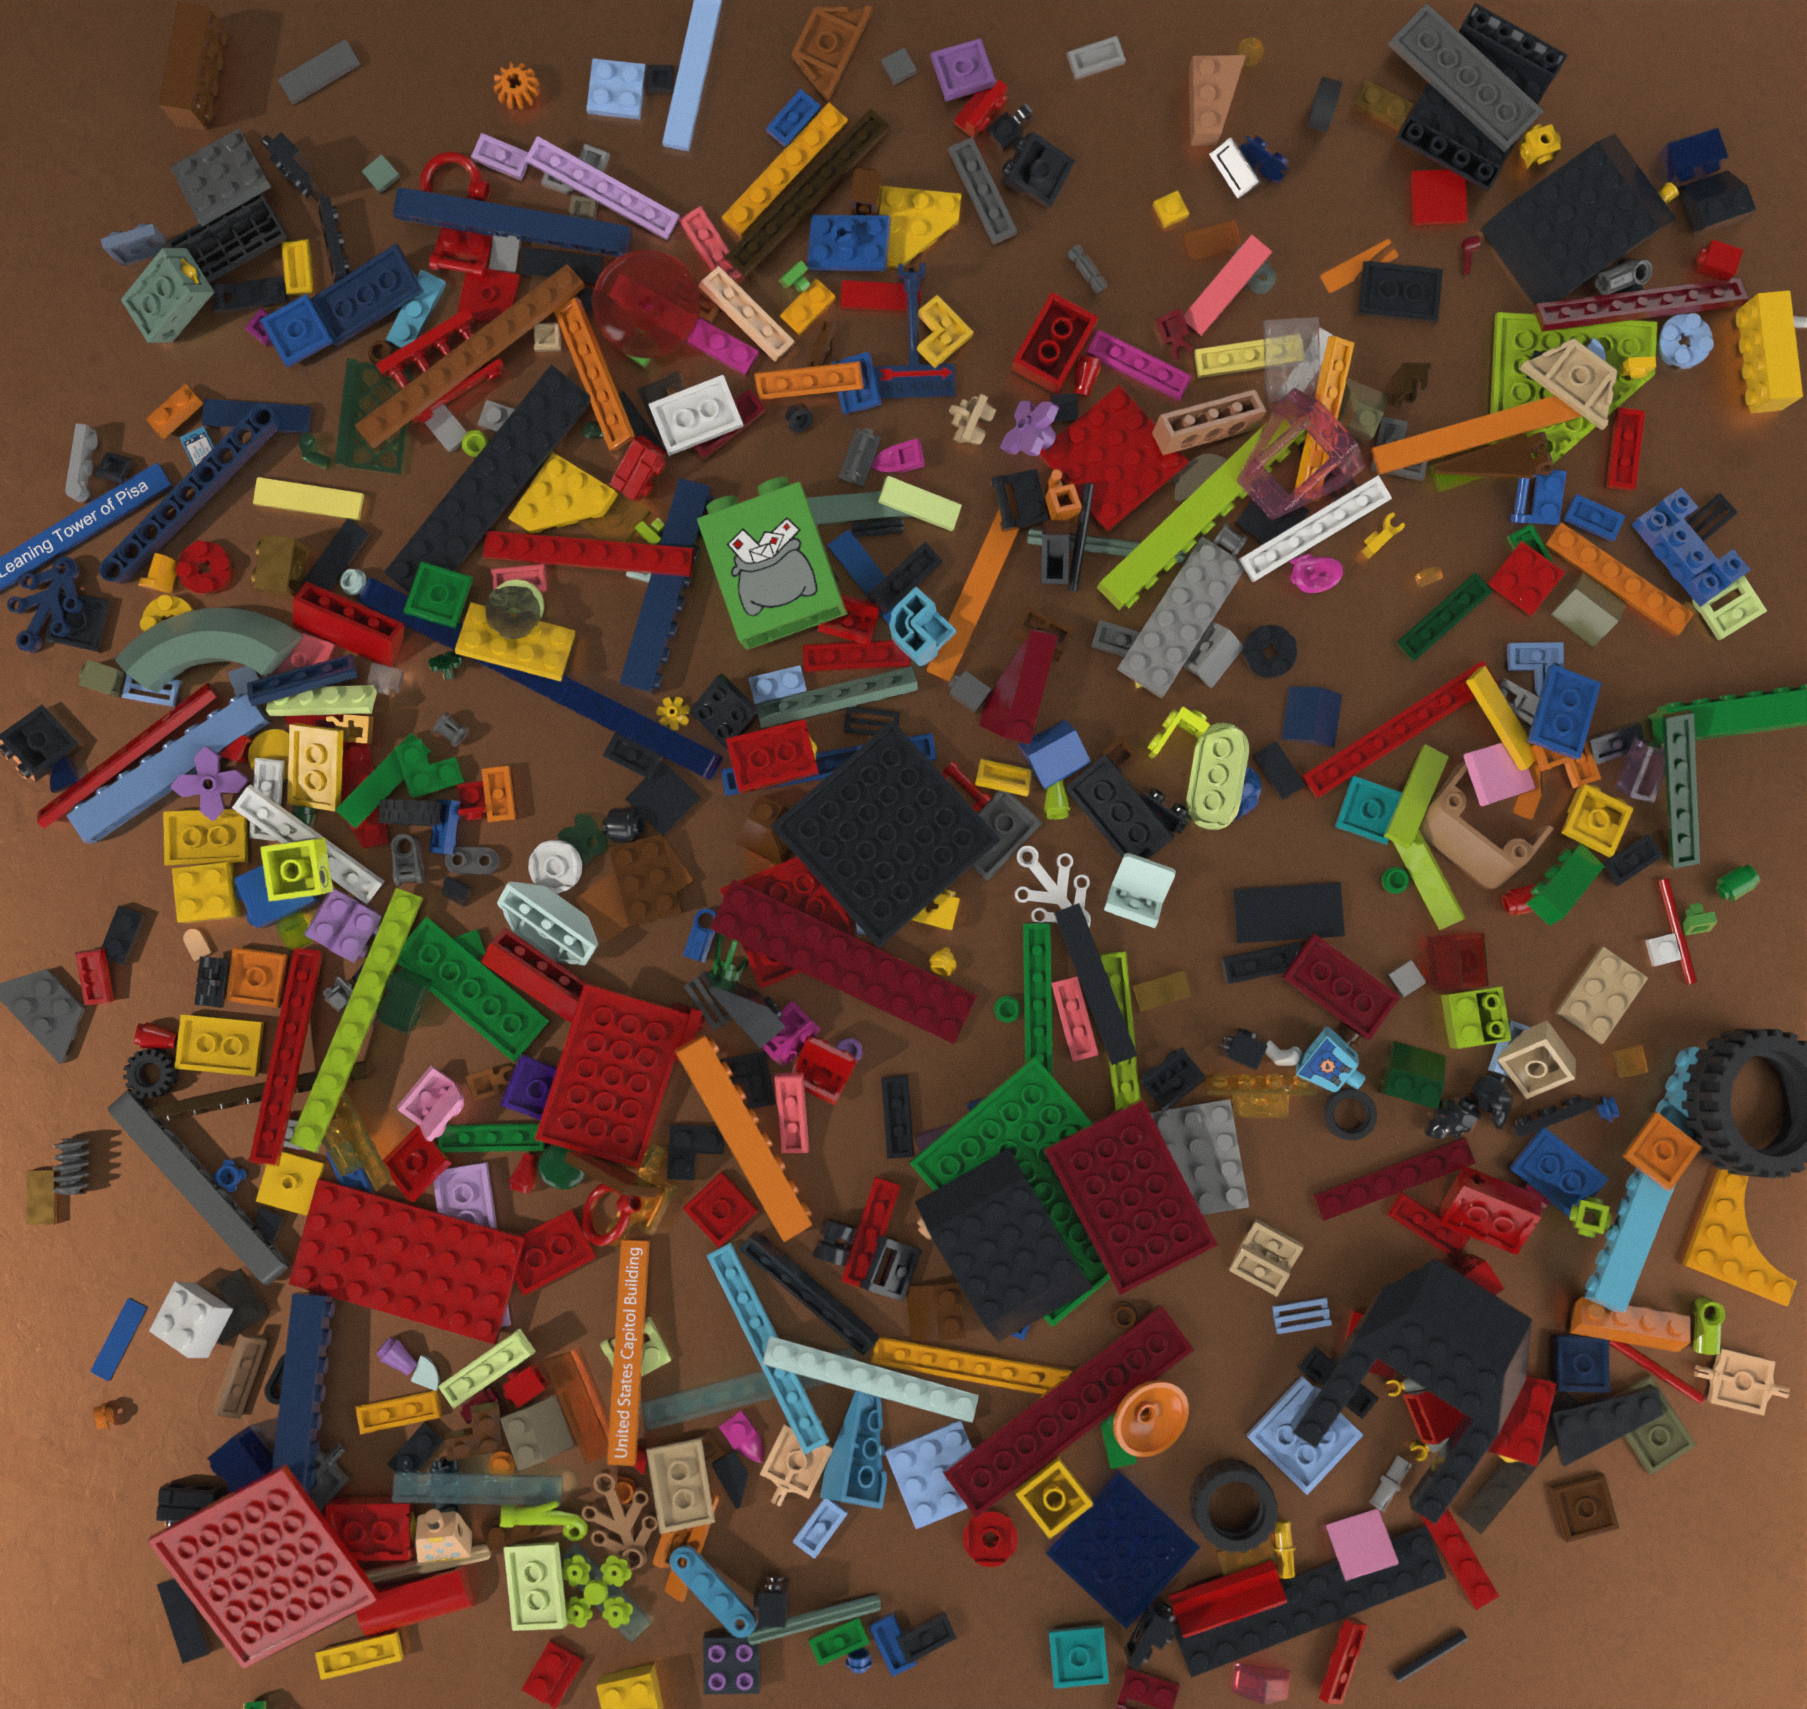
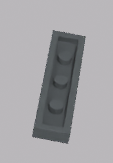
M973 137L949 147L950 157L992 245L1017 235V229Z

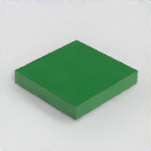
M421 562L406 602L404 613L457 629L474 581L473 577Z

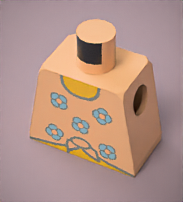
M432 1509L426 1514L418 1516L416 1531L418 1563L471 1558L472 1531L458 1512L440 1513L437 1509Z

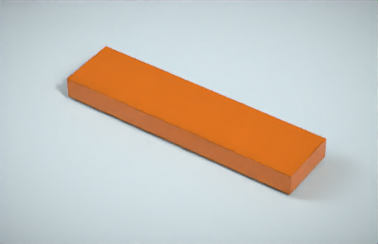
M860 361L754 373L758 400L864 388Z

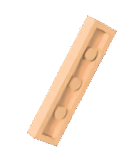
M719 266L700 282L699 287L775 362L795 343Z

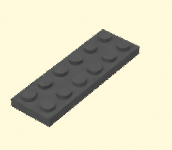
M1427 3L1388 44L1504 153L1544 111Z

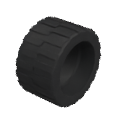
M1219 1460L1205 1467L1195 1478L1196 1481L1191 1487V1497H1189L1191 1513L1201 1533L1215 1547L1227 1550V1552L1242 1553L1259 1547L1273 1532L1276 1520L1278 1519V1503L1271 1486L1255 1467L1241 1460ZM1239 1481L1249 1484L1255 1490L1259 1500L1254 1517L1246 1525L1236 1529H1225L1217 1526L1211 1520L1208 1512V1504L1212 1494L1220 1486L1229 1482Z

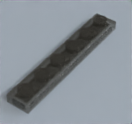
M1559 1391L1552 1400L1550 1410L1578 1404L1579 1402L1568 1392ZM1550 1413L1538 1465L1556 1445ZM1502 1460L1460 1510L1458 1515L1482 1535L1538 1465L1534 1466L1516 1461L1508 1463Z

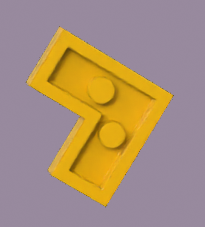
M938 295L918 310V317L933 333L923 340L916 350L934 368L973 336L974 332Z

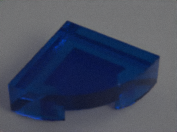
M70 758L62 759L54 767L50 776L52 793L60 792L79 781Z

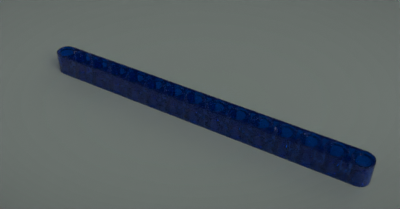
M369 577L357 599L358 602L385 616L404 623V626L455 651L463 627L462 623L459 622L457 629L405 614L404 608L409 596ZM467 657L712 781L723 759V756L564 675L560 682Z

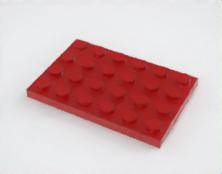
M584 982L535 1134V1140L640 1168L676 1059L674 1050L680 1046L690 1014Z

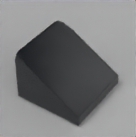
M446 876L443 882L442 895L465 907L474 893V889L454 877Z

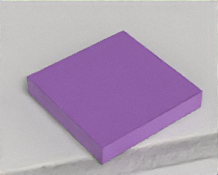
M981 38L930 53L945 101L990 89L996 84V79Z

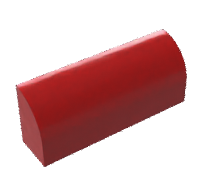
M307 581L293 598V627L391 669L402 645L404 623Z
M461 1565L377 1587L376 1589L380 1593L377 1601L355 1612L361 1630L369 1637L476 1606L466 1566Z

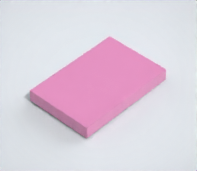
M1503 743L1463 755L1480 806L1535 789L1529 768L1520 771Z

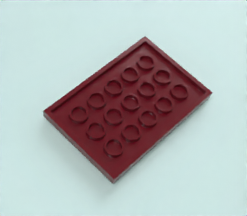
M1142 1098L1044 1148L1119 1295L1218 1246Z

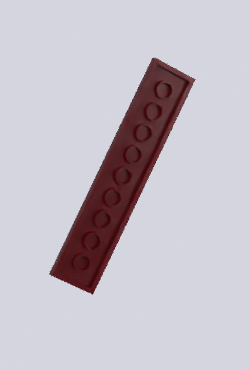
M735 879L732 880L709 928L952 1044H955L977 999L976 994Z
M1159 1305L942 1472L974 1517L977 1518L1114 1413L1123 1399L1133 1389L1145 1382L1158 1379L1193 1352L1194 1349L1163 1306Z

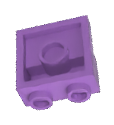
M333 888V892L328 893L304 935L326 946L330 951L355 963L357 958L362 960L368 952L369 945L366 943L371 935L376 936L382 923L380 921L382 915Z

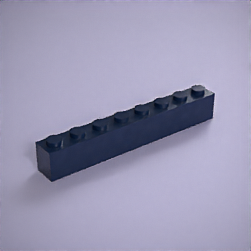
M679 478L660 542L662 546L693 548L695 550L694 562H697L700 546H697L699 537L702 536L697 518L705 516L707 505L715 500V495H712L713 492L710 486ZM651 574L619 682L623 687L654 695L655 689H660L663 680V674H660L662 664H667L671 649L667 647L670 638L674 639L677 633L678 623L675 622L678 612L682 613L686 600L685 597H682L685 587L690 586L692 577Z
M297 1292L292 1293L272 1471L286 1464L310 1497L311 1486L314 1485L316 1479V1470L313 1469L314 1458L317 1457L319 1452V1441H316L317 1430L322 1425V1413H319L320 1402L324 1400L326 1387L322 1384L323 1375L326 1374L329 1365V1359L326 1357V1348L330 1345L332 1338L329 1322L330 1318L334 1315L335 1302L332 1301L330 1295Z

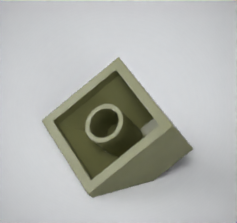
M1347 378L1335 431L1345 436H1352L1353 439L1367 445L1375 435L1384 414L1389 395Z

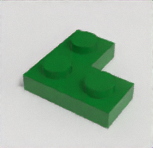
M421 739L394 747L411 799L464 783L456 757L429 765Z

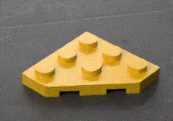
M882 186L880 215H889L891 218L887 268L898 269V264H903L905 267L911 259L935 243L942 234L959 223L961 194Z
M552 452L508 518L529 533L536 534L543 532V529L575 524L579 520L590 517L593 519L603 517L618 496V493Z

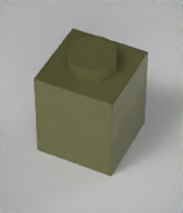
M87 659L86 665H83L80 669V682L78 685L119 698L126 673Z

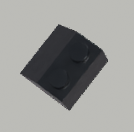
M1729 170L1677 188L1695 238L1745 221L1756 211L1747 184Z

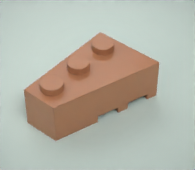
M1246 55L1192 57L1189 67L1190 146H1217Z

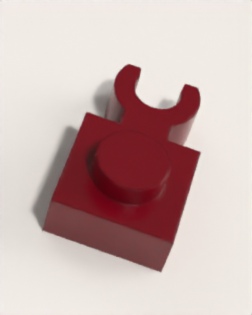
M1181 308L1155 319L1164 344L1171 342L1173 344L1171 352L1175 360L1181 359L1178 353L1181 346L1187 349L1188 354L1193 353L1192 345L1184 339V336L1191 333Z

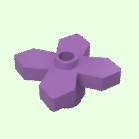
M1020 401L1014 414L1017 422L1016 427L1005 434L1000 449L1008 454H1017L1021 450L1032 456H1038L1041 449H1048L1056 437L1049 424L1054 421L1059 407L1052 402H1041L1037 406L1030 401Z
M205 746L194 757L197 774L179 775L171 785V789L182 798L200 794V812L211 821H214L226 809L222 793L240 792L249 779L237 769L226 772L220 771V755L210 747ZM207 779L212 780V788L208 786Z

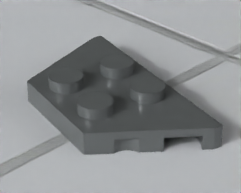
M44 969L0 983V1001L59 1064L64 1063L68 1057L66 1053L71 1040L75 1039L78 1031L77 1025L82 1020L86 1007L50 969Z

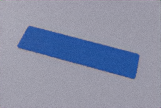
M131 1299L126 1300L91 1368V1373L106 1381L111 1379L146 1311L145 1306Z

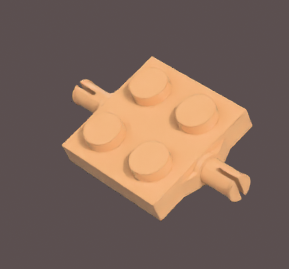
M1720 1348V1354H1717L1712 1369L1699 1365L1695 1366V1369L1698 1370L1694 1371L1695 1377L1710 1380L1707 1401L1713 1404L1764 1416L1767 1402L1772 1395L1788 1398L1789 1394L1785 1392L1790 1393L1789 1387L1774 1384L1773 1373L1776 1362L1773 1360Z
M784 1423L760 1472V1475L772 1480L778 1486L771 1502L775 1504L780 1495L776 1505L781 1506L787 1492L798 1493L809 1499L832 1453L833 1446L826 1443L804 1455L791 1426Z

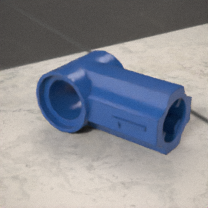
M709 908L699 910L694 916V922L683 953L685 957L704 963L706 962L715 931L702 927L699 918L703 913H710L715 918L716 911Z

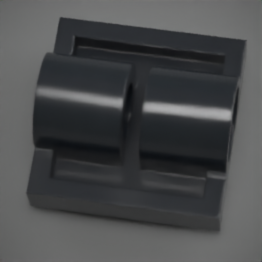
M721 673L713 680L689 712L727 749L726 738L742 735L757 719L756 715L760 710Z

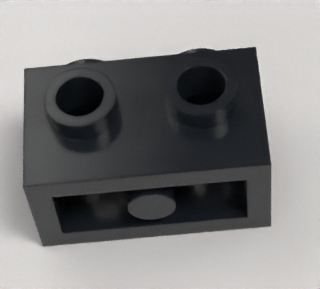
M1239 1028L1238 1031L1230 1030L1228 1035L1224 1033L1218 1048L1221 1049L1220 1056L1249 1069L1257 1070L1268 1045L1256 1040L1257 1034Z
M768 1575L767 1578H762L761 1586L756 1587L753 1612H758V1627L786 1628L789 1614L790 1579H784L783 1575Z

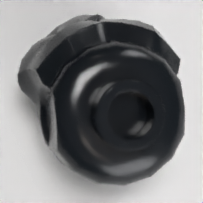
M1492 1071L1491 1075L1481 1074L1472 1087V1093L1475 1095L1473 1100L1476 1102V1107L1490 1114L1493 1112L1491 1118L1495 1128L1501 1130L1511 1110L1513 1096L1510 1087L1505 1084L1507 1079Z
M1461 1096V1098L1453 1097L1449 1100L1443 1099L1439 1102L1438 1109L1433 1111V1117L1425 1127V1134L1436 1139H1444L1446 1134L1461 1138L1463 1133L1472 1132L1481 1115L1476 1107V1102L1467 1096Z

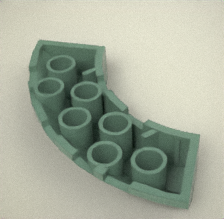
M206 608L185 612L152 626L127 645L116 657L115 661L126 674L147 690L159 693L174 677L184 672L185 669L197 664L223 661L235 662L246 665L263 676H273L303 638V635L290 626L257 612L235 608Z

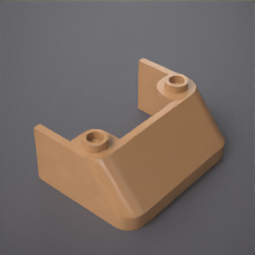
M1464 762L1455 766L1432 796L1419 830L1428 845L1484 888L1495 889L1502 886L1531 859L1554 828L1550 825L1539 827L1528 841L1519 838L1512 839L1500 849L1459 817L1466 807L1467 800L1465 794L1455 785L1467 771V766Z

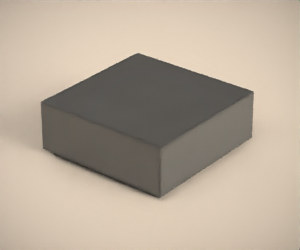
M905 47L881 59V63L893 85L917 74V69Z

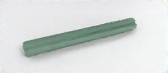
M872 1595L789 1617L786 1628L756 1626L754 1631L747 1636L748 1642L753 1645L880 1611V1599L878 1595Z

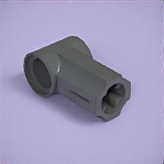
M1623 258L1617 265L1598 273V276L1595 278V287L1599 289L1602 295H1609L1634 284H1645L1651 278L1652 265L1647 260Z

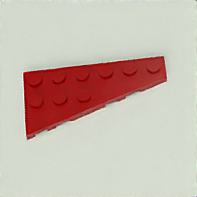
M344 714L283 716L289 727L290 724L299 723L335 729V723L326 721V717L337 716L344 720ZM343 741L341 803L375 770L370 744ZM380 805L357 829L349 824L363 849L391 843L388 824L379 822Z

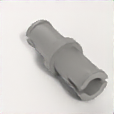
M1396 1455V1459L1387 1474L1381 1476L1380 1480L1382 1482L1369 1503L1385 1512L1395 1492H1399L1402 1488L1399 1485L1410 1467H1412V1464Z

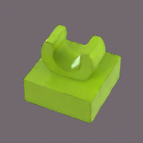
M656 518L650 526L641 521L635 527L637 533L648 544L660 545L661 538L659 536L663 534L665 524L659 518Z

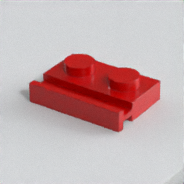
M550 1639L521 1690L543 1704H548L552 1709H556L585 1659L578 1657L573 1651Z

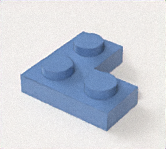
M1563 642L1507 644L1508 671H1534L1535 695L1540 697L1548 666L1554 664L1564 668Z

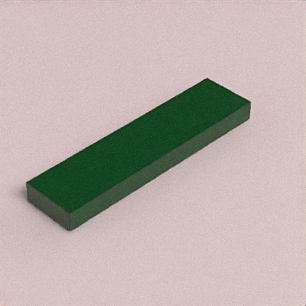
M1474 572L1394 644L1412 663L1415 662L1494 591Z

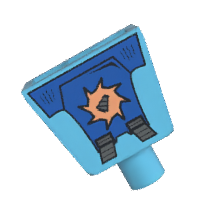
M1327 1025L1302 1055L1300 1062L1296 1064V1075L1332 1092H1337L1345 1082L1358 1089L1366 1078L1365 1075L1356 1070L1359 1065L1357 1052Z

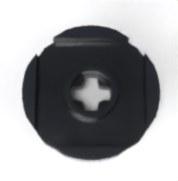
M1277 625L1258 627L1248 635L1243 644L1242 656L1248 666L1247 668L1252 674L1262 679H1273L1282 676L1292 668L1296 661V639L1286 629ZM1272 645L1277 654L1267 659L1266 653L1263 652V647L1268 648Z

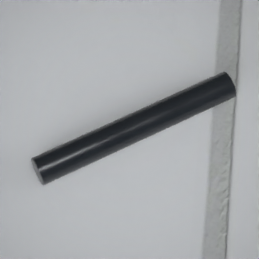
M1462 1630L1400 1668L1393 1675L1398 1683L1469 1639Z

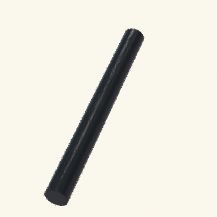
M1084 483L1082 509L1079 513L1067 589L1070 591L1078 592L1095 484Z

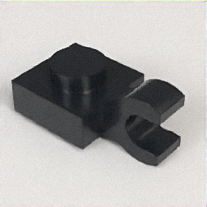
M1027 104L1020 107L1013 117L1006 111L986 128V132L999 148L1005 151L1021 135L1023 136V130L1020 127L1033 117L1031 115L1033 111Z

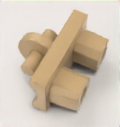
M980 394L979 397L973 396L970 403L962 399L959 406L951 405L949 413L954 416L951 424L958 427L953 440L958 443L968 442L974 445L982 443L986 431L976 427L977 421L981 419L988 423L993 419L996 409L986 402L987 396Z

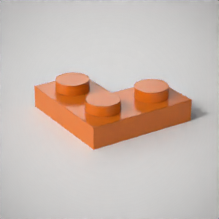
M1587 738L1581 758L1577 760L1537 745L1532 746L1540 771L1564 764L1573 789L1601 779Z

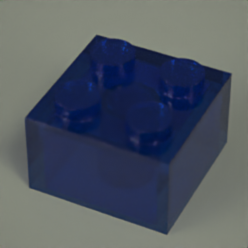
M248 1426L230 1438L207 1459L210 1462L212 1471L217 1476H222L228 1484L229 1492L232 1493L272 1472L274 1455L252 1428Z

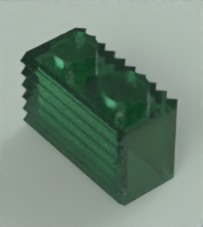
M406 968L392 973L386 982L385 987L388 989L386 997L381 1000L377 1011L380 1012L378 1022L406 1035L416 1029L432 983L431 979L417 975V973H413Z

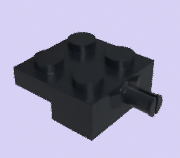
M282 132L274 139L269 135L262 138L261 144L271 153L272 156L269 159L277 167V170L288 181L290 180L306 199L311 196L318 203L319 197H324L325 195L310 176L314 169L301 151Z

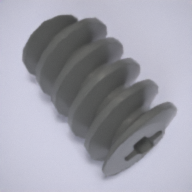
M61 1138L62 1142L53 1145V1148L61 1150L60 1154L53 1156V1159L61 1161L60 1165L53 1167V1170L60 1172L61 1175L52 1178V1181L60 1183V1186L52 1189V1192L64 1195L86 1194L87 1192L80 1189L87 1187L89 1183L81 1180V1178L88 1176L89 1171L81 1169V1167L88 1165L89 1160L81 1158V1156L89 1154V1149L81 1147V1145L89 1143L90 1138Z

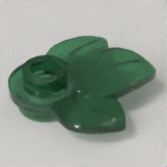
M576 814L575 827L562 829L557 834V840H564L573 845L580 855L582 866H585L591 861L593 856H598L606 850L608 840L605 833L597 829L592 817L585 814ZM592 838L596 839V845L594 847L591 846Z

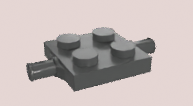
M336 1443L328 1454L319 1450L317 1457L314 1458L313 1469L316 1470V1479L314 1485L311 1486L310 1497L313 1498V1503L320 1512L350 1479L336 1463V1460L346 1451L343 1446L335 1454L342 1446L340 1443Z

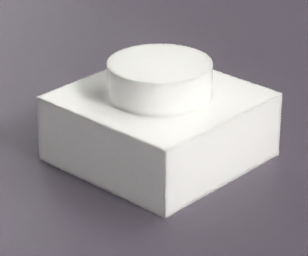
M1675 933L1645 940L1652 966L1682 959Z

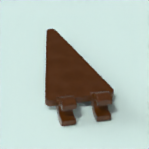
M1545 432L1535 433L1529 438L1526 434H1520L1439 463L1434 466L1433 472L1444 475L1532 479L1536 474H1551L1550 465H1552V458L1550 453H1546L1545 444H1547V437ZM1531 453L1540 455L1533 459Z

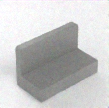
M1212 621L1186 660L1183 668L1198 675L1208 687L1212 688L1242 651L1243 645L1229 629Z

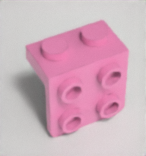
M431 1065L397 1105V1109L420 1126L425 1139L430 1142L444 1132L446 1123L452 1116L460 1113L464 1106L465 1098L457 1082Z

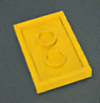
M299 723L290 724L287 804L335 811L341 804L343 730Z
M225 809L214 821H211L200 810L163 812L164 865H203L223 862L248 863L247 818L236 810Z
M181 1014L175 1069L258 1076L264 1022Z

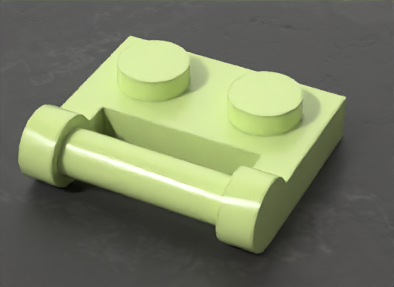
M1745 576L1731 584L1702 607H1699L1694 599L1692 600L1694 608L1701 613L1718 641L1767 612ZM1735 589L1741 592L1742 595L1716 611H1713L1710 606Z
M650 1317L645 1318L644 1334L647 1333L651 1340L643 1345L642 1376L672 1360ZM615 1338L600 1342L601 1348L608 1357L612 1367Z

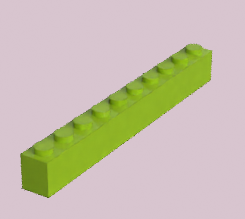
M1289 401L1099 583L1097 589L1118 610H1121L1125 605L1130 608L1140 598L1137 593L1143 587L1149 590L1159 580L1156 575L1162 569L1166 572L1177 563L1178 560L1175 557L1181 551L1186 554L1197 543L1195 538L1200 533L1205 536L1216 525L1213 520L1218 515L1225 517L1235 507L1232 502L1238 496L1241 499L1246 497L1252 491L1253 487L1251 484L1257 478L1262 481L1272 471L1270 466L1276 460L1281 463L1291 453L1288 448L1293 443L1300 445L1306 439L1310 420Z

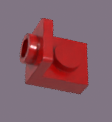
M483 781L457 784L460 801L458 815L466 817V821L483 819L482 814H487Z

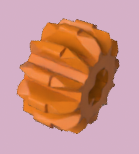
M510 62V69L508 70L500 67L502 75H494V80L497 84L493 87L495 94L499 95L500 103L504 104L507 102V106L511 110L516 104L519 109L523 110V103L525 102L532 106L533 101L531 97H538L539 94L536 89L539 86V81L534 77V71L531 68L526 70L525 64L522 62L517 68H515L512 62Z

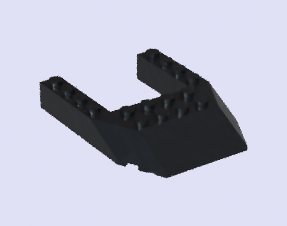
M1434 1258L1425 1263L1420 1269L1413 1270L1405 1274V1277L1393 1284L1389 1283L1380 1289L1292 1419V1433L1316 1448L1377 1358L1463 1412L1465 1416L1409 1495L1411 1509L1436 1525L1498 1436L1526 1380L1533 1320L1447 1264Z

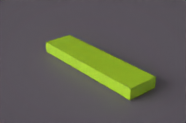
M1426 744L1421 748L1384 837L1407 849L1411 847L1449 756Z
M1418 829L1414 841L1408 849L1393 842L1439 930L1465 919L1463 911L1420 830Z

